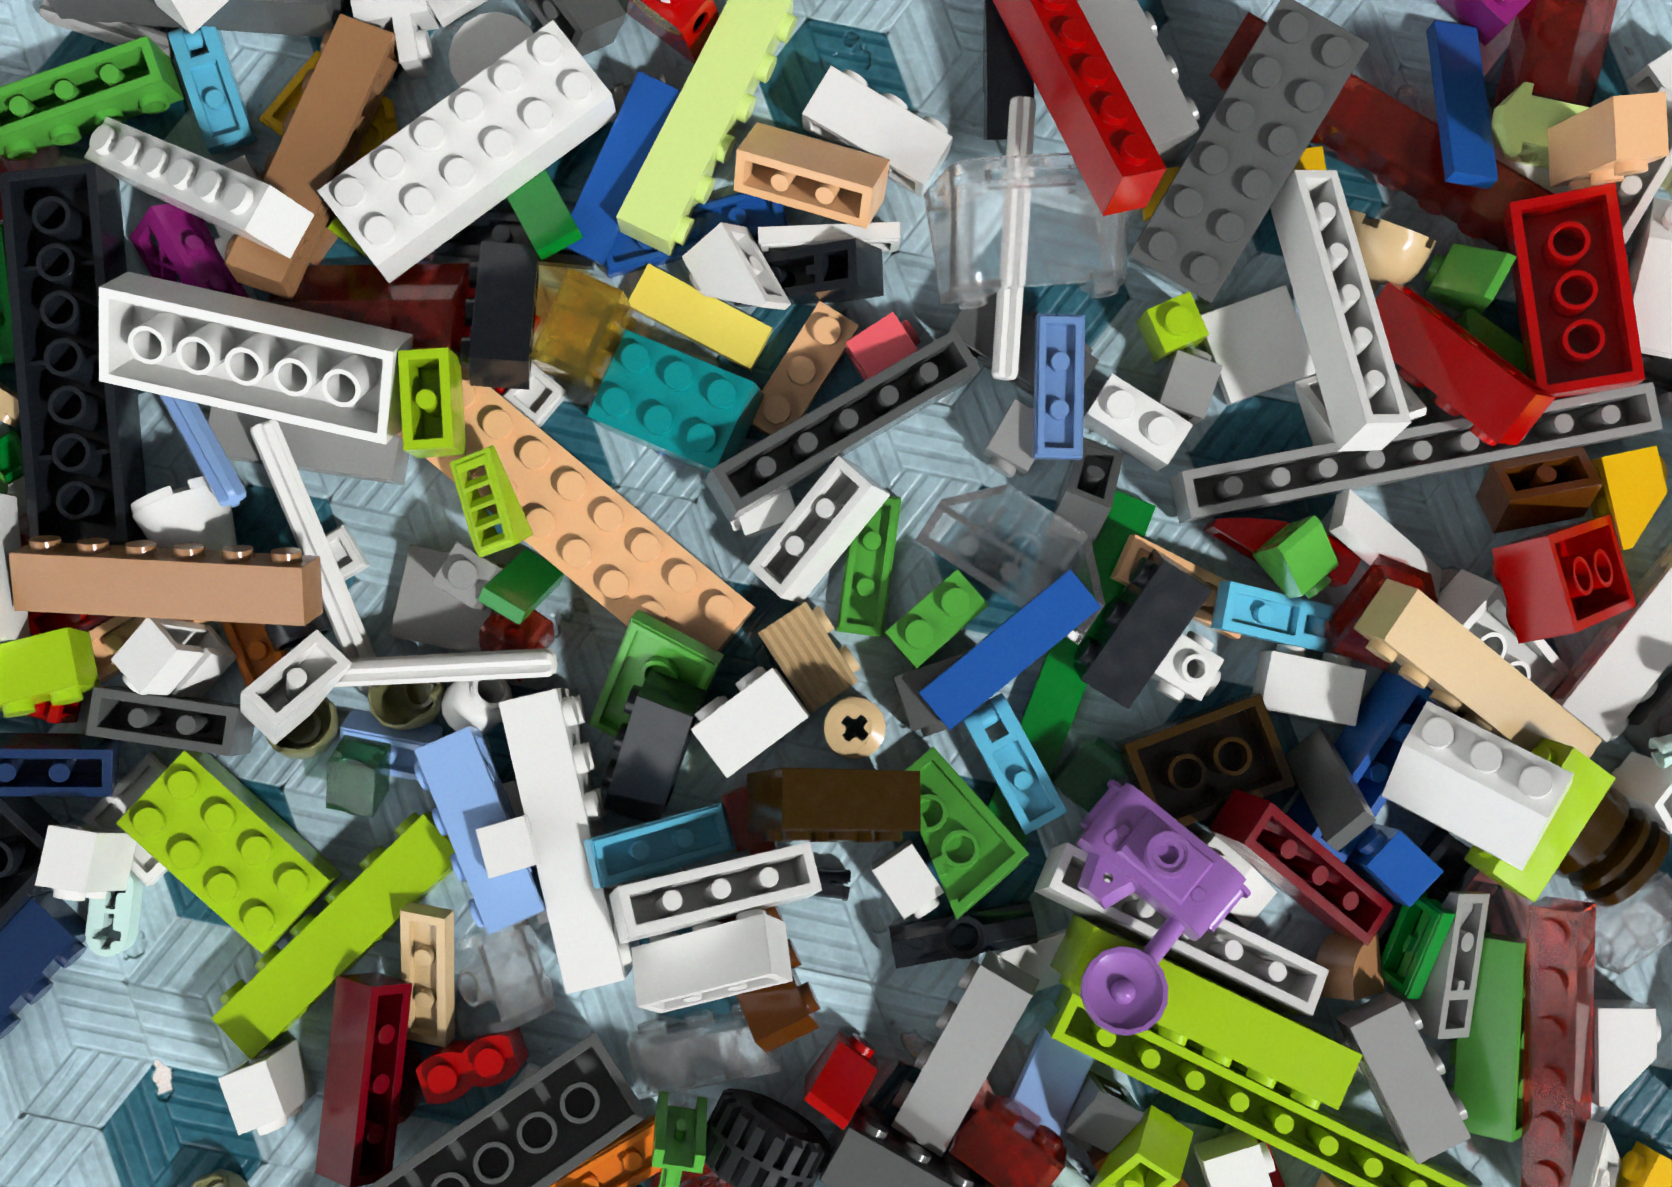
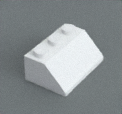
M1427 701L1401 746L1382 797L1523 871L1571 787L1573 773Z

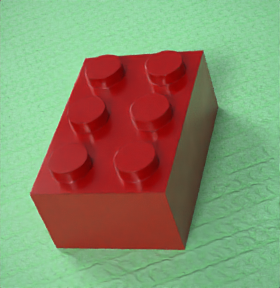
M1610 514L1555 527L1491 549L1494 557L1492 562L1493 573L1498 583L1502 585L1507 602V622L1510 628L1515 631L1518 644L1577 633L1637 606Z

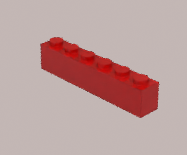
M993 0L1102 216L1145 208L1167 168L1077 0Z

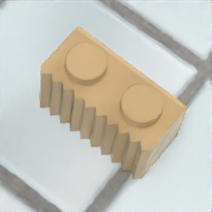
M804 602L761 630L758 634L809 712L812 713L857 683L858 680L853 673L861 669L846 645L837 650L828 633L835 628L820 605L811 610L808 604Z

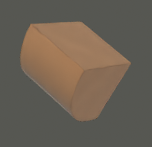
M1333 932L1324 940L1315 959L1316 964L1329 970L1320 997L1355 1001L1385 992L1378 933L1375 934L1368 946L1337 932Z

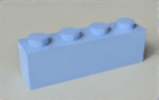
M468 726L415 749L414 752L418 759V763L414 764L415 775L425 791L430 789L437 806L432 809V816L442 836H449L455 853L450 855L451 864L458 879L461 882L467 881L473 899L469 900V909L479 928L485 926L489 935L546 911L536 865L488 879L476 829L513 819L516 816L481 731L478 728Z

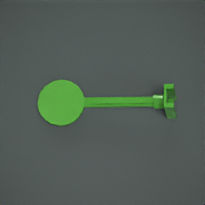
M659 1091L655 1112L651 1167L662 1168L658 1187H679L682 1171L701 1174L703 1172L706 1158L707 1098L698 1096L695 1109L668 1105L669 1092Z

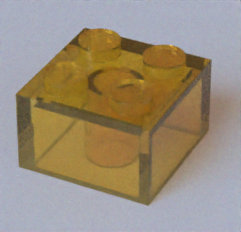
M569 267L530 357L547 375L596 395L625 329L634 332L637 319L632 317L634 310L624 291Z

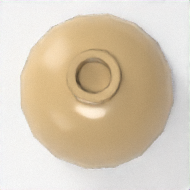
M1349 209L1373 292H1377L1380 284L1386 286L1388 282L1402 285L1411 281L1420 273L1429 259L1436 243L1435 240L1383 219H1368L1365 217V213Z

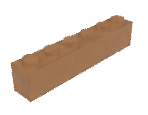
M343 14L339 15L333 30L328 29L325 32L321 42V56L315 69H309L304 77L302 97L296 110H290L285 118L283 125L284 136L277 151L273 150L270 152L264 166L265 177L263 179L264 183L271 185L313 213L314 217L291 258H287L234 234L226 246L225 264L237 282L289 301L293 300L332 213L331 208L317 190L354 164L399 64L396 38L393 32Z
M43 535L29 538L28 545L9 552L14 611L305 626L323 613L320 556L302 555V550L294 547L276 548L271 550L270 553H254L253 547L249 545H231L223 547L222 551L205 550V544L195 542L176 544L173 548H157V542L152 540L130 541L125 543V546L109 545V539L85 538L78 540L77 543H62L60 536Z

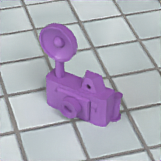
M1111 779L1107 782L1109 789L1080 823L1086 832L1077 842V845L1088 856L1077 887L1104 909L1135 892L1167 920L1142 951L1137 948L1118 946L1102 951L1091 960L1081 977L1080 996L1085 1012L1097 1026L1111 1034L1130 1036L1147 1031L1160 1020L1167 1006L1168 985L1164 972L1158 964L1181 934L1184 933L1192 941H1196L1206 931L1213 933L1242 897L1248 898L1251 892L1243 884L1247 879L1234 866L1133 785L1126 782L1123 786ZM1104 874L1111 875L1112 881L1109 883L1105 882L1103 879Z

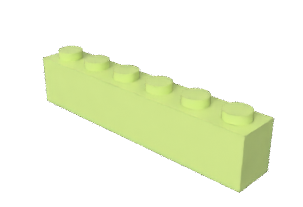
M728 0L616 216L621 233L669 256L672 255L677 243L683 246L687 242L695 222L691 216L698 202L704 205L709 199L715 185V178L712 175L718 163L725 164L734 149L736 138L732 136L739 122L746 124L757 100V97L753 96L760 81L765 84L769 81L776 66L777 57L774 56V53L780 41L786 44L794 32L797 17L793 15V0Z

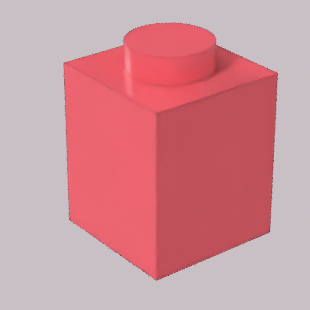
M892 312L846 341L845 352L865 381L918 351L916 346L921 342L907 319L900 322L895 313Z

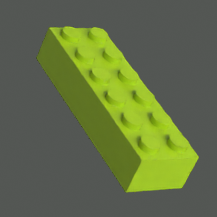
M1073 914L1050 966L1062 975L1059 983L1068 987L1070 992L1081 997V977L1088 963L1102 951L1118 946L1137 948L1142 951L1145 947L1079 915ZM1163 957L1158 965L1163 970L1167 981L1168 1000L1160 1020L1151 1026L1158 1030V1034L1184 1047L1187 1040L1190 1039L1188 1044L1201 1051V1054L1228 1068L1232 1065L1245 1072V1075L1271 1089H1274V1086L1289 1093L1291 1098L1310 1108L1318 1110L1322 1102L1339 1110L1363 1056L1362 1054L1316 1029Z

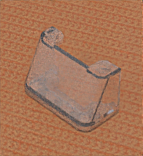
M1070 152L979 157L958 161L947 167L924 193L941 304L958 303L960 309H973L986 305L988 303L987 297L1000 289L1079 283L1081 291L1090 292L1091 298H1104L1117 294L1119 292L1118 287L1127 281L1130 211L1102 216Z

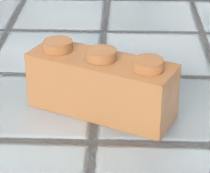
M1666 92L1612 96L1548 128L1550 187L1569 186V191L1620 182L1624 180L1626 175L1647 172L1648 163L1668 156Z
M757 122L737 148L734 191L867 229L884 201L890 159Z

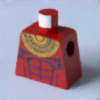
M628 0L627 6L629 16L694 65L719 18V13L713 0ZM698 21L701 25L697 30L693 31L694 24Z

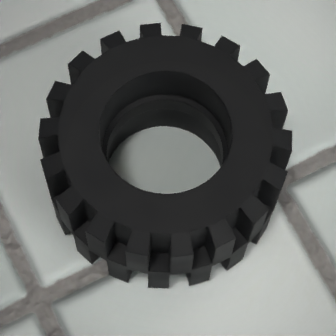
M729 1088L722 1092L707 1122L705 1164L717 1176L733 1187H813L832 1148L829 1141L814 1124L786 1105L757 1092Z

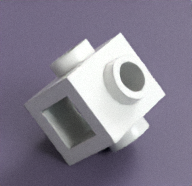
M1189 631L1186 636L1181 634L1151 678L1159 682L1156 688L1158 692L1178 703H1182L1184 698L1201 701L1204 696L1210 695L1217 687L1221 678V672L1218 670L1225 659L1211 651L1214 646L1212 642Z

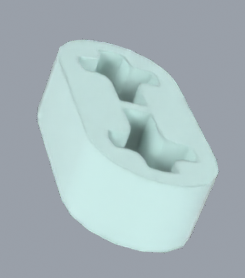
M130 870L125 892L118 894L116 891L107 892L106 899L89 898L85 936L89 949L96 955L103 957L114 956L130 949L136 942L143 882L132 870ZM113 924V930L121 932V938L111 943V938L103 935V928Z

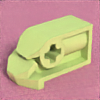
M1523 82L1494 108L1491 130L1495 145L1502 150L1504 158L1508 161L1549 169L1547 129L1590 107L1532 95L1534 83Z

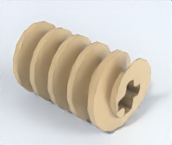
M850 696L842 698L830 707L825 716L824 734L826 742L834 752L844 758L860 759L867 757L880 747L885 738L886 724L882 712L874 703L863 697ZM860 715L864 716L865 720L862 726L866 731L861 738L856 734L851 735L849 738L845 737L843 734L846 727L842 722L846 716L852 719H856Z

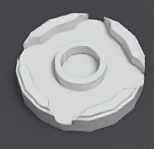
M501 12L479 14L465 22L452 39L448 54L451 74L459 87H461L534 33L527 24L516 16Z

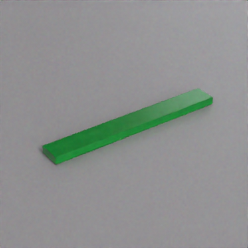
M1115 491L1112 508L1091 549L1086 550L1077 573L1078 579L1102 607L1047 651L1019 722L1050 779L1087 686L1086 683L1080 680L1073 667V664L1076 662L1074 661L1075 652L1080 643L1087 636L1093 637L1103 623L1101 616L1107 604L1114 597H1121L1125 585L1110 577L1129 535L1136 534L1144 538L1156 508L1155 505L1119 491ZM995 784L987 807L1024 847L1029 833L1027 835L1023 833L999 787Z

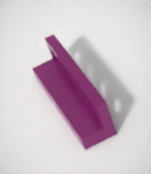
M169 203L150 206L129 238L152 277L177 282V272L182 284L249 298L242 284L236 281L216 247L215 239L202 218ZM153 233L158 240L159 253L150 240Z

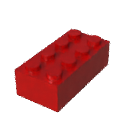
M1609 183L1509 202L1503 217L1508 250L1510 254L1516 256L1511 270L1527 377L1553 395L1555 399L1634 387L1645 380L1616 184Z

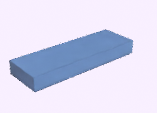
M1037 314L1035 317L1033 459L1081 460L1083 458L1085 315Z

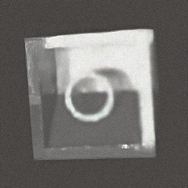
M528 919L489 935L484 928L454 939L455 1026L459 1038L509 1031L557 1009L553 998L552 982L545 973L537 949L538 940L535 932L530 927Z

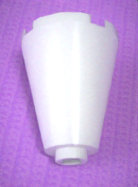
M204 476L187 480L189 486L172 490L171 486L158 489L130 505L133 519L148 540L157 542V548H173L176 544L195 542L205 544V550L222 551L223 547L237 545L232 507L230 505L224 507L219 505Z

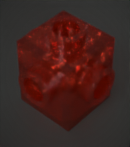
M536 610L520 625L501 614L493 613L486 619L479 631L481 652L548 648L555 640L553 622ZM517 678L515 680L521 682L523 678Z

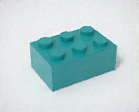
M625 329L587 417L603 429L710 473L712 468L740 452L764 398V394L756 383Z

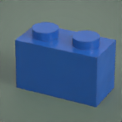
M1372 823L1344 862L1383 897L1411 907L1444 872L1401 830Z

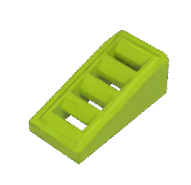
M494 445L450 462L470 537L479 558L514 546L533 535ZM484 465L487 474L473 479L469 470ZM490 484L492 493L481 497L478 488ZM496 504L498 513L489 515L486 507ZM501 523L503 532L498 534L494 526Z

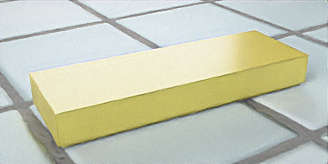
M649 263L626 304L628 308L749 371H752L773 332L772 327L716 298L703 296L695 287Z

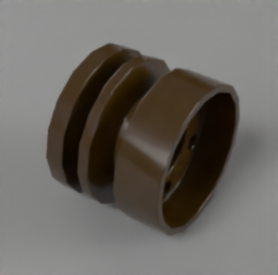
M1612 785L1555 871L1563 875L1568 874L1570 884L1574 888L1584 891L1585 896L1590 901L1602 907L1619 904L1644 886L1661 866L1669 850L1671 838L1667 830L1658 822L1651 821L1642 809H1629L1630 803L1627 798Z

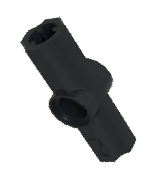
M1029 900L967 911L958 920L952 911L945 916L888 926L896 969L952 958L971 959L980 953L988 952V950L996 951L1038 943L1035 917ZM960 923H969L975 928L973 940L964 946L952 943L950 940L952 929Z

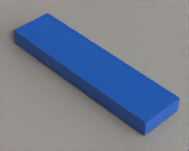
M1434 20L1426 30L1445 182L1490 189L1498 180V172L1477 28Z
M638 71L571 213L583 238L567 246L566 249L602 266L604 265L620 231L616 216L679 96L680 90Z
M741 192L709 200L704 205L698 203L691 216L695 222L687 242L683 246L677 243L671 256L619 231L605 260L608 276L613 278L644 270L648 263L653 266H659L682 260V256L721 222L747 227L754 240H758V227L788 226L782 204Z
M1069 568L919 690V694L946 727L951 730L1102 606Z

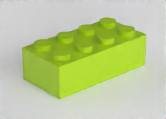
M184 750L116 822L122 830L261 954L278 945L343 874L209 753Z

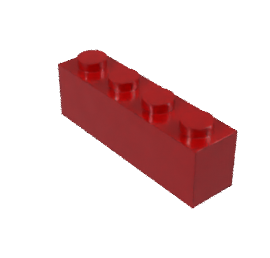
M1388 282L1375 299L1393 361L1402 367L1398 374L1415 387L1422 389L1425 385L1437 395L1433 401L1438 407L1455 417H1458L1460 414L1473 423L1470 431L1488 445L1495 446L1497 443L1517 446L1554 401L1555 397L1410 287Z

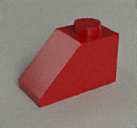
M839 1030L805 1075L804 1100L844 1130L878 1071L877 1059L872 1056L876 1050L856 1033H853L849 1038Z

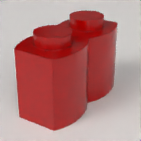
M504 1023L486 1029L474 1040L451 1041L447 1047L437 1048L415 1071L426 1103L442 1104L458 1099L467 1093L472 1086L490 1087L508 1080L527 1060L529 1053L519 1024Z

